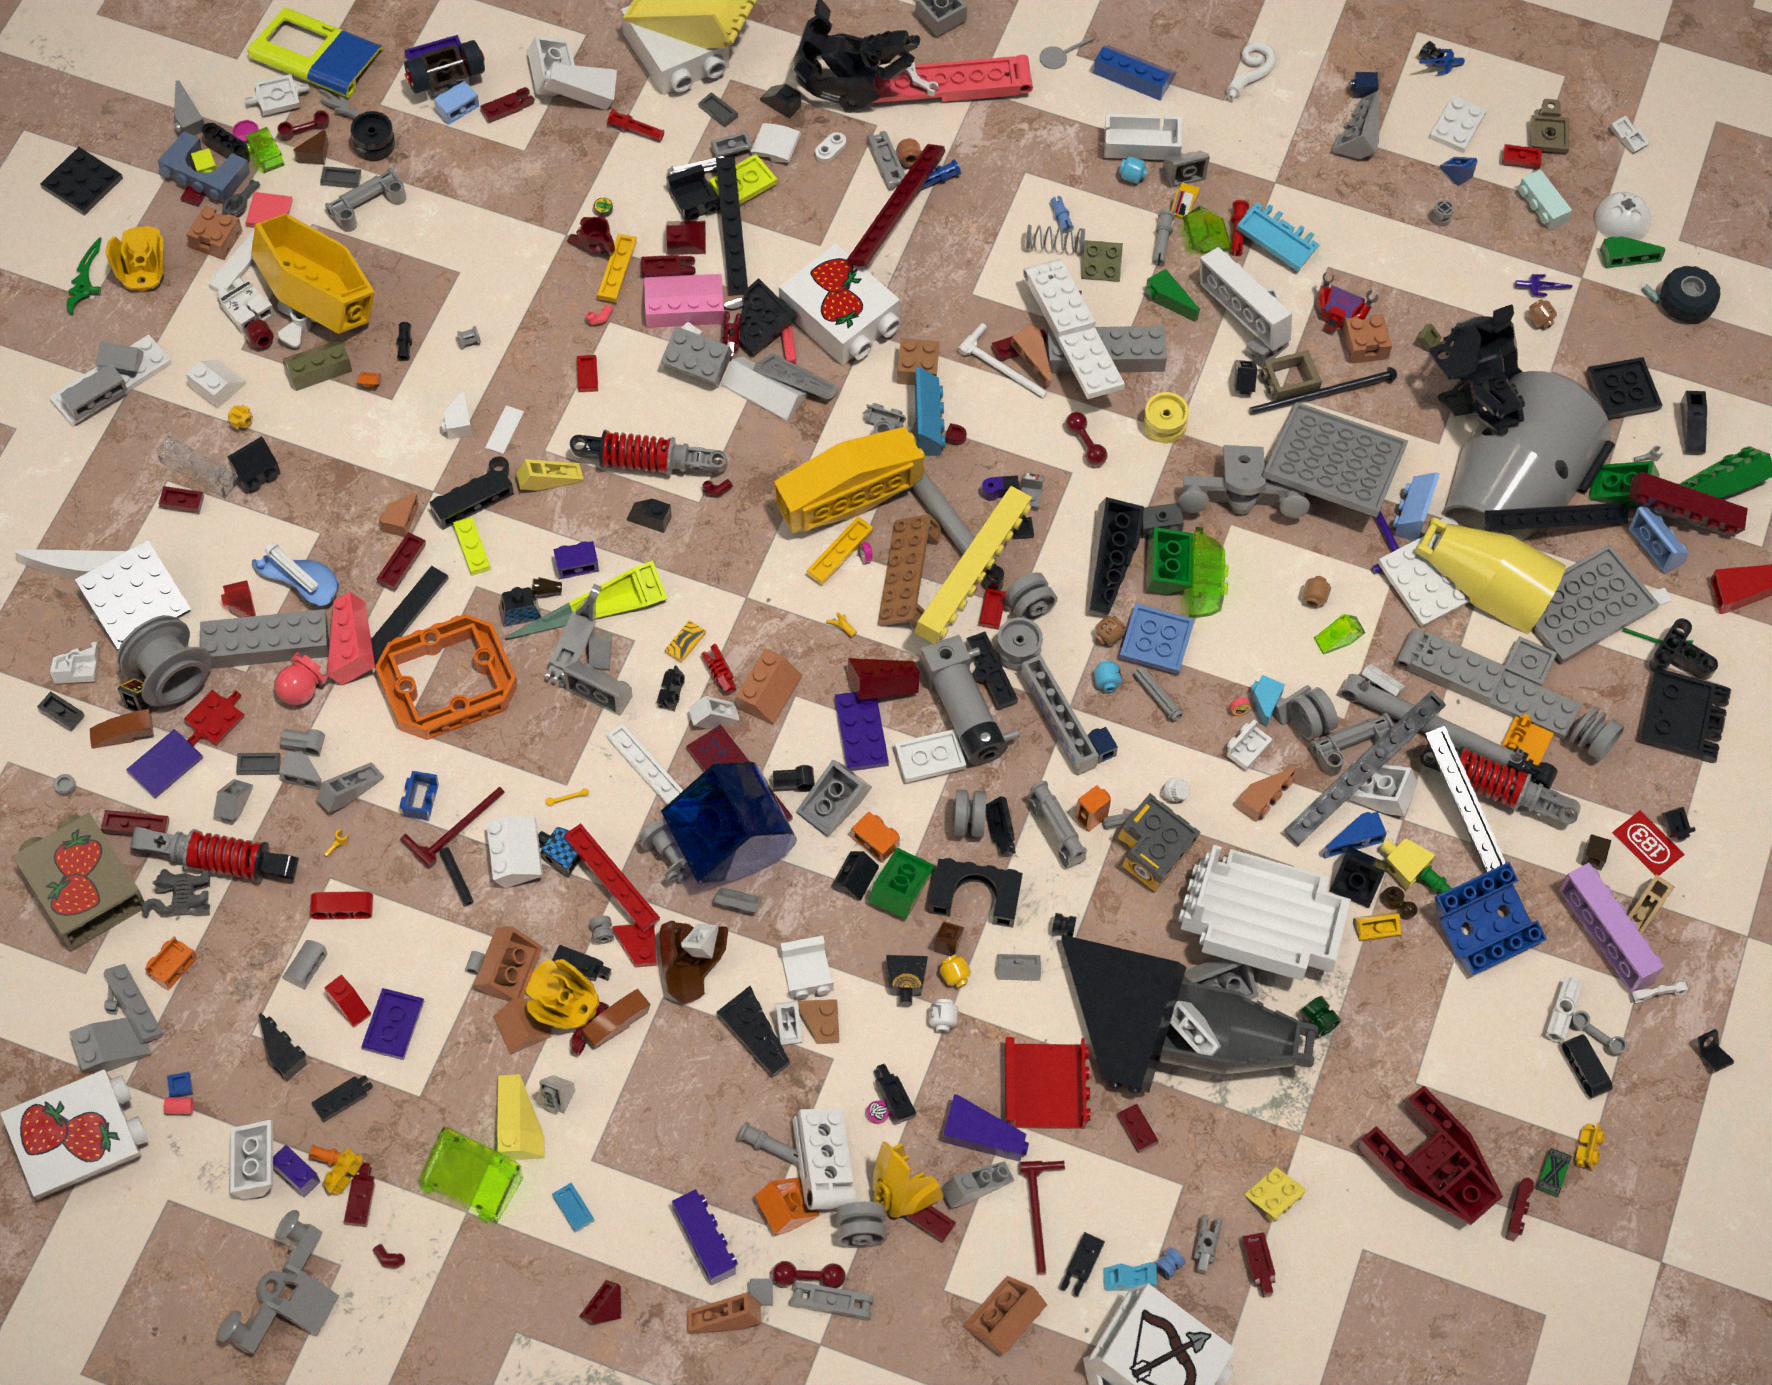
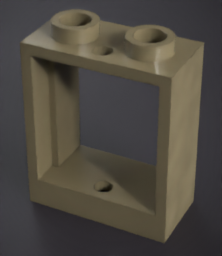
M1309 350L1264 361L1263 369H1261V377L1263 381L1266 380L1268 394L1270 397H1273L1274 401L1321 388L1322 380ZM1300 365L1306 381L1280 387L1274 371Z

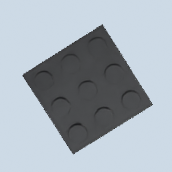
M78 147L40 185L42 189L85 216L123 177L120 172Z
M1644 357L1587 368L1586 372L1595 395L1608 419L1660 410L1662 408V402Z

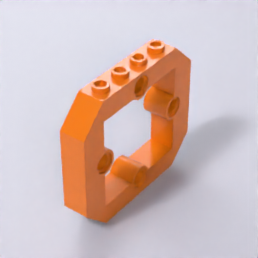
M467 614L455 616L443 623H435L424 630H416L410 635L393 639L387 643L375 666L377 676L400 731L425 740L506 711L517 689L516 676L493 624ZM474 637L478 647L474 652L476 670L481 674H490L496 689L469 699L464 695H456L449 701V706L419 717L413 704L418 697L416 682L410 676H402L397 665L427 654L437 655L443 648ZM405 688H411L408 691H403ZM459 707H463V708H464L463 710H460V711H459V710H456V709L459 708Z

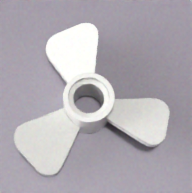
M279 301L278 310L291 316L292 319L290 324L278 332L279 339L292 348H299L302 332L309 331L313 326V322L316 321Z

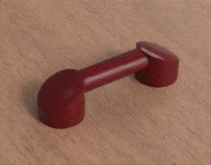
M319 110L314 114L313 121L294 127L289 122H281L277 127L278 134L284 139H291L297 133L313 128L323 129L329 123V115L326 111Z
M599 1002L594 1017L596 1018L609 1008V1005ZM593 1018L591 1020H588L586 1025H588L593 1020ZM585 1026L577 1028L572 1035L571 1052L576 1056L581 1055L587 1043L586 1040L582 1039L583 1033L581 1032Z

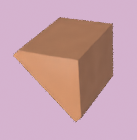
M511 999L494 1015V1019L510 1054L551 1038L546 1024L537 1021L528 1012L527 1002L533 999Z

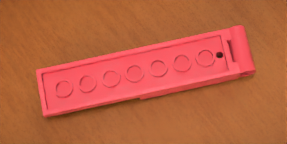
M1021 54L1011 57L915 65L916 73L921 79L927 82L934 81L938 83L939 91L931 88L935 90V96H930L927 94L926 89L913 85L912 79L904 71L891 80H882L876 75L874 84L880 97L872 103L938 97L942 98V102L1016 96L1020 93H1029L1033 90L1029 58L1027 55Z

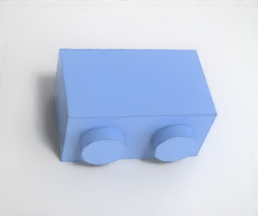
M463 81L445 93L439 94L434 99L436 112L450 125L478 108L479 100L476 92Z

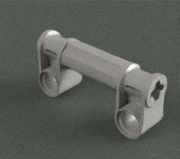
M389 168L388 172L380 176L376 175L367 182L340 195L337 200L325 203V208L330 217L336 221L343 231L351 232L357 227L353 207L380 192H383L392 204H402L406 200L404 184L394 170Z
M1383 713L1380 717L1373 720L1367 719L1334 733L1327 734L1325 738L1318 741L1312 740L1310 741V747L1324 773L1328 776H1336L1340 773L1344 762L1340 749L1371 737L1376 743L1394 725L1390 716L1387 713ZM1329 762H1335L1337 765H1332Z
M1047 781L1036 783L1030 789L1028 803L1036 817L1042 814L1046 816L1059 838L1061 844L1058 854L1065 868H1069L1086 860L1087 849L1078 840L1079 836L1056 796L1052 795L1048 789Z

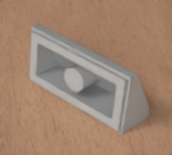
M747 131L711 141V149L717 158L753 148Z
M1309 685L1276 704L1273 715L1281 725H1285L1292 720L1289 701L1299 695L1305 696L1306 692L1311 690Z
M997 954V979L1040 980V955Z

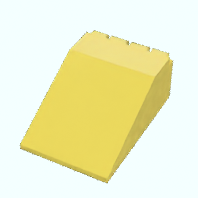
M633 0L623 19L629 23L701 48H727L728 45L734 43L746 21L745 19L748 18L757 0Z

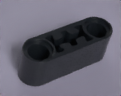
M206 123L202 127L206 146L226 159L233 153L248 160V163L250 162V155L245 142L215 123Z
M1584 1034L1562 1042V1050L1590 1098L1597 1097L1613 1089L1607 1072Z

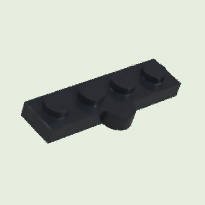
M986 631L967 637L966 643L969 649L978 647L981 652L979 656L974 657L977 663L974 671L975 679L981 683L986 682L998 709L1017 703L1018 698Z

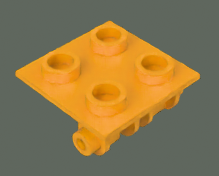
M1523 714L1520 717L1515 716L1502 746L1512 751L1515 748L1522 749L1529 754L1526 762L1530 758L1534 760L1533 764L1538 766L1554 733L1532 724L1531 717L1528 714Z

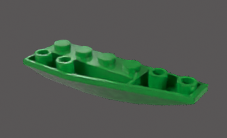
M1751 446L1744 447L1740 450L1741 452L1724 456L1723 460L1716 462L1679 484L1717 498L1725 497L1771 478L1772 459L1767 452Z

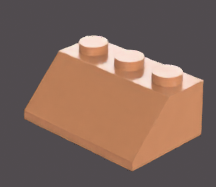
M765 648L736 696V708L774 725L800 681L802 674L784 656Z
M513 926L496 928L473 986L489 996L505 1001L523 999L543 946Z
M1006 1276L963 1326L990 1350L1004 1355L1011 1349L1016 1340L1025 1333L1029 1325L1041 1314L1047 1304L1033 1286Z

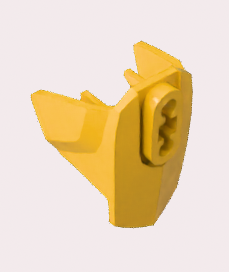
M148 226L135 227L123 232L122 242L117 237H112L107 242L105 254L116 278L131 291L145 292L160 284L164 273L165 255L164 240L160 235L159 229Z
M550 959L543 961L534 970L526 989V993L533 999L527 1002L528 1012L537 1021L561 1029H577L585 1026L588 1020L595 1016L596 1008L599 1006V995L596 993L594 984L564 959H559L555 962ZM582 1007L588 1008L586 1013L582 1010Z
M884 1141L880 1147L875 1164L872 1191L874 1202L884 1205L885 1212L887 1211L890 1217L898 1218L902 1215L914 1214L944 1197L939 1184L933 1176L925 1177V1173L921 1172L909 1178L911 1169L906 1163L909 1156L905 1154L902 1143L891 1147L890 1144Z

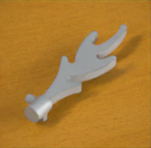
M319 89V93L330 99L321 97V102L335 108L336 113L345 114L353 118L359 115L356 107L349 110L348 101L342 95H339L340 100H337L328 91Z

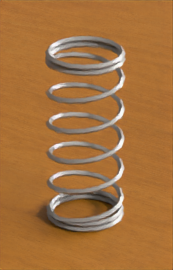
M1028 224L1026 249H1030V246L1031 249L1034 248L1039 229L1041 249L1043 250L1050 229L1052 251L1055 249L1060 230L1062 251L1065 250L1070 231L1072 252H1075L1078 236L1081 231L1079 252H1084L1085 228L1078 230L1075 245L1073 246V233L1070 227L1067 231L1063 248L1061 227L1057 230L1053 246L1051 227L1047 228L1044 244H1042L1041 226L1038 225L1032 246V225Z

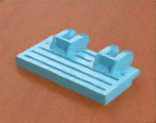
M1257 202L1238 223L1236 230L1299 272L1320 245L1314 240L1309 244L1315 234L1310 232L1303 240L1299 236L1302 235L1305 227L1301 225L1293 233L1295 228L1283 219L1280 220L1283 215L1281 211L1277 212L1272 219L1268 215L1272 212L1274 206L1270 204L1262 212L1263 206Z

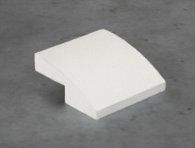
M763 123L750 152L752 156L757 154L758 157H770L772 162L789 163L801 133L786 126Z

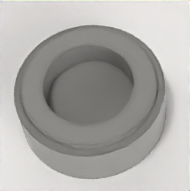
M62 774L54 780L53 786L60 796H69L75 791L76 782L71 775Z

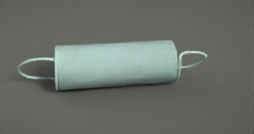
M1644 284L1645 286L1642 290L1657 303L1660 300V296L1648 284Z

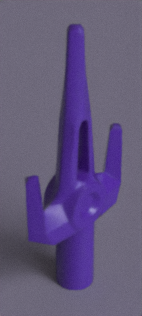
M1532 274L1530 281L1515 280V288H1530L1531 294L1536 296L1548 295L1547 293L1538 292L1539 289L1573 287L1570 284L1545 282L1537 279L1539 277H1546L1545 274Z

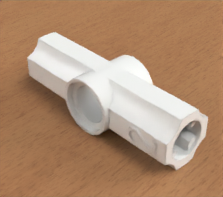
M1565 977L1545 1034L1549 1040L1554 1042H1564L1583 985L1579 979ZM1560 1007L1566 1008L1568 1012L1562 1011Z

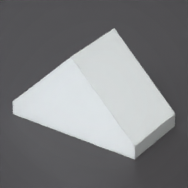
M698 923L682 941V948L692 957L712 959L718 925Z
M798 1000L776 1003V1018L781 1045L802 1042Z

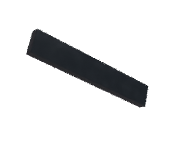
M431 565L371 638L375 666L387 643L397 637H401L446 583L449 579L447 574Z

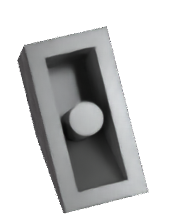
M301 751L286 752L279 771L282 782L320 790L322 785L321 778L308 755Z
M235 779L217 791L213 815L219 816L225 821L235 820L242 814L253 789V784Z

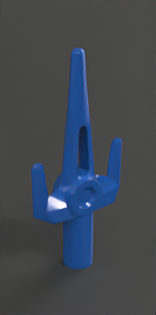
M1441 49V52L1447 53L1442 58L1419 61L1420 64L1444 66L1445 70L1438 71V75L1448 74L1452 70L1453 65H1463L1465 63L1463 57L1454 58L1452 49Z

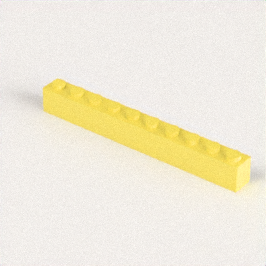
M1010 486L918 620L914 631L915 634L935 645L940 638H945L949 631V628H947L949 624L954 625L958 618V611H963L968 601L966 599L968 596L973 597L977 589V583L981 584L986 576L985 571L987 569L991 570L996 561L994 558L996 556L999 557L1005 548L1004 543H1009L1014 534L1012 531L1014 529L1018 530L1023 521L1021 519L1023 515L1027 517L1032 508L1029 505L1032 499L1031 496Z

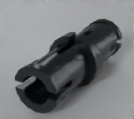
M400 322L399 337H397L396 343L398 345L397 359L400 361H408L410 359L412 338L410 337L411 324L409 322Z

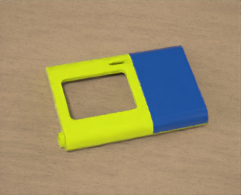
M284 7L258 38L249 45L248 54L249 58L350 98L355 91L356 78L379 51L383 52L384 47ZM283 21L291 22L327 37L311 57L303 56L267 41Z

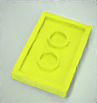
M757 154L736 165L739 204L778 184L777 178ZM715 176L709 180V185L719 196L718 179Z

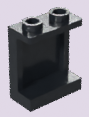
M702 164L666 176L667 189L684 221L695 220L700 216L714 213L720 209V199L718 195H714L709 186Z

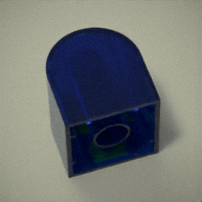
M755 762L712 764L661 810L697 883L736 880L755 874L783 858L797 842L793 829L759 765Z

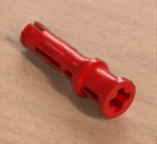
M612 109L608 116L607 124L621 127L623 131L631 130L659 142L664 137V130L634 120L631 115L618 113L616 109Z
M1237 200L1232 204L1234 212L1231 217L1233 233L1230 254L1234 255L1235 251V256H1241L1243 254L1244 235L1236 230V227L1247 214L1249 203L1244 200Z

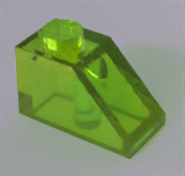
M1343 614L1317 634L1314 639L1321 652L1328 654L1351 645L1366 632L1356 616Z

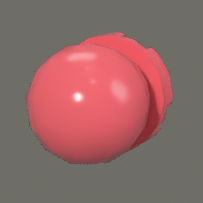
M296 652L290 659L292 665L286 666L278 673L274 684L277 696L282 702L289 705H302L313 697L316 685L322 686L328 680L327 674L322 675L319 672L321 667L306 655L301 658L299 652Z

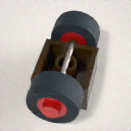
M471 40L461 43L459 51L456 44L422 54L420 57L406 60L404 62L406 72L404 75L415 94L430 89L432 96L436 97L463 81L469 85V76L485 72V58L476 41Z

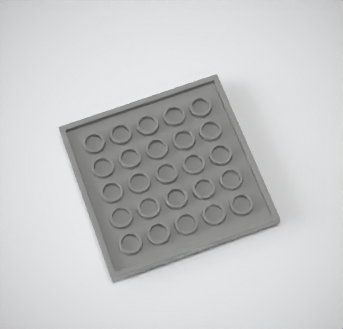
M1296 402L1262 477L1377 517L1402 459L1408 440Z

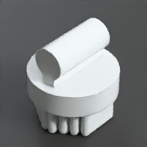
M1170 778L1165 784L1161 797L1174 802L1186 800L1190 793L1189 783L1180 778Z

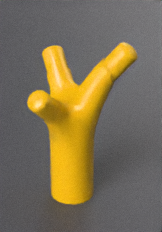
M837 612L838 620L826 621L827 624H834L842 628L851 638L857 634V631L847 622L846 615L844 614L841 616Z

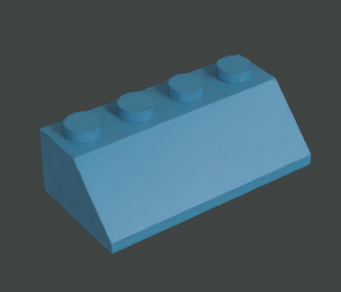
M916 367L915 409L917 447L923 450L925 456L941 455V448H945V436H941V431H944L945 424L944 419H941L940 414H944V402H940V398H943V386H939L938 377L920 367Z

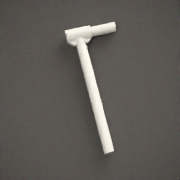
M981 323L957 348L960 355L965 356L972 353L1039 396L1046 397L1048 391L977 347V339L987 329L985 324Z

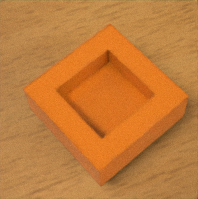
M361 372L358 375V383L363 384L364 387H375L381 381V373Z

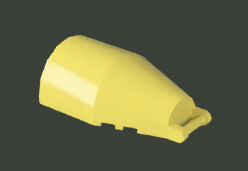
M1431 518L1421 543L1415 549L1416 554L1427 559L1445 578L1448 577L1456 584L1455 587L1459 591L1462 590L1470 598L1469 601L1474 606L1528 634L1554 596L1565 572L1566 565L1512 535L1446 524L1437 518ZM1436 531L1440 533V536L1434 548L1431 549L1428 546Z

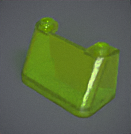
M443 1127L420 1174L418 1183L423 1191L431 1193L432 1191L437 1192L440 1190L476 1208L477 1213H479L478 1218L486 1223L491 1221L497 1224L524 1177L521 1166L511 1158L449 1127Z

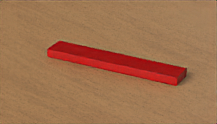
M581 823L564 834V839L642 932L660 921L658 914Z

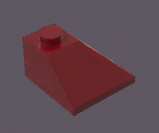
M667 221V255L706 254V221Z

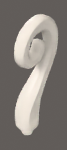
M1252 42L1244 47L1242 59L1245 63L1251 66H1258L1263 62L1264 59L1261 54L1255 58L1250 56V53L1254 51L1263 53L1266 56V62L1260 68L1242 73L1230 82L1226 90L1229 100L1239 97L1247 84L1261 79L1273 69L1276 63V56L1274 50L1268 44Z

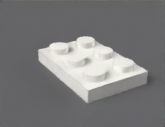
M1453 95L1432 130L1429 139L1464 153L1486 115L1487 109Z
M955 729L895 743V750L905 783L966 769V762Z

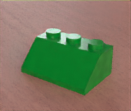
M1154 527L1148 538L1147 592L1169 594L1192 587L1194 533Z

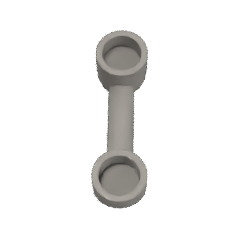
M1585 1011L1574 1013L1572 1024L1578 1031L1585 1030L1604 1043L1608 1047V1051L1613 1055H1620L1625 1052L1627 1042L1623 1037L1615 1036L1610 1038L1590 1024V1016Z

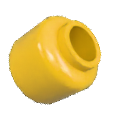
M955 954L941 962L942 966L939 971L948 986L956 985L959 988L969 982L967 978L971 975V970L962 956L957 957Z

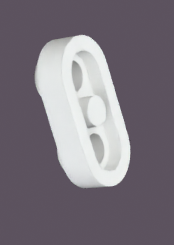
M838 132L830 134L815 149L816 160L823 164L830 163L845 149L846 137Z

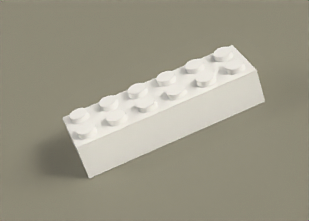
M1219 247L1200 257V285L1272 351L1291 341L1292 313L1288 308H1285L1276 297L1267 292L1263 285L1256 282L1251 274L1245 272L1239 263L1233 261L1229 254L1222 251Z

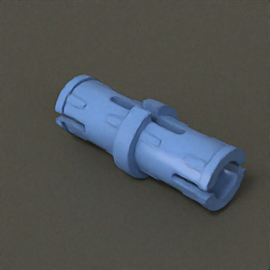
M1057 196L1058 201L1053 197L1050 202L1055 211V218L1061 225L1062 232L1067 233L1066 228L1069 229L1070 227L1073 231L1074 226L1069 218V210L1065 208L1062 197Z

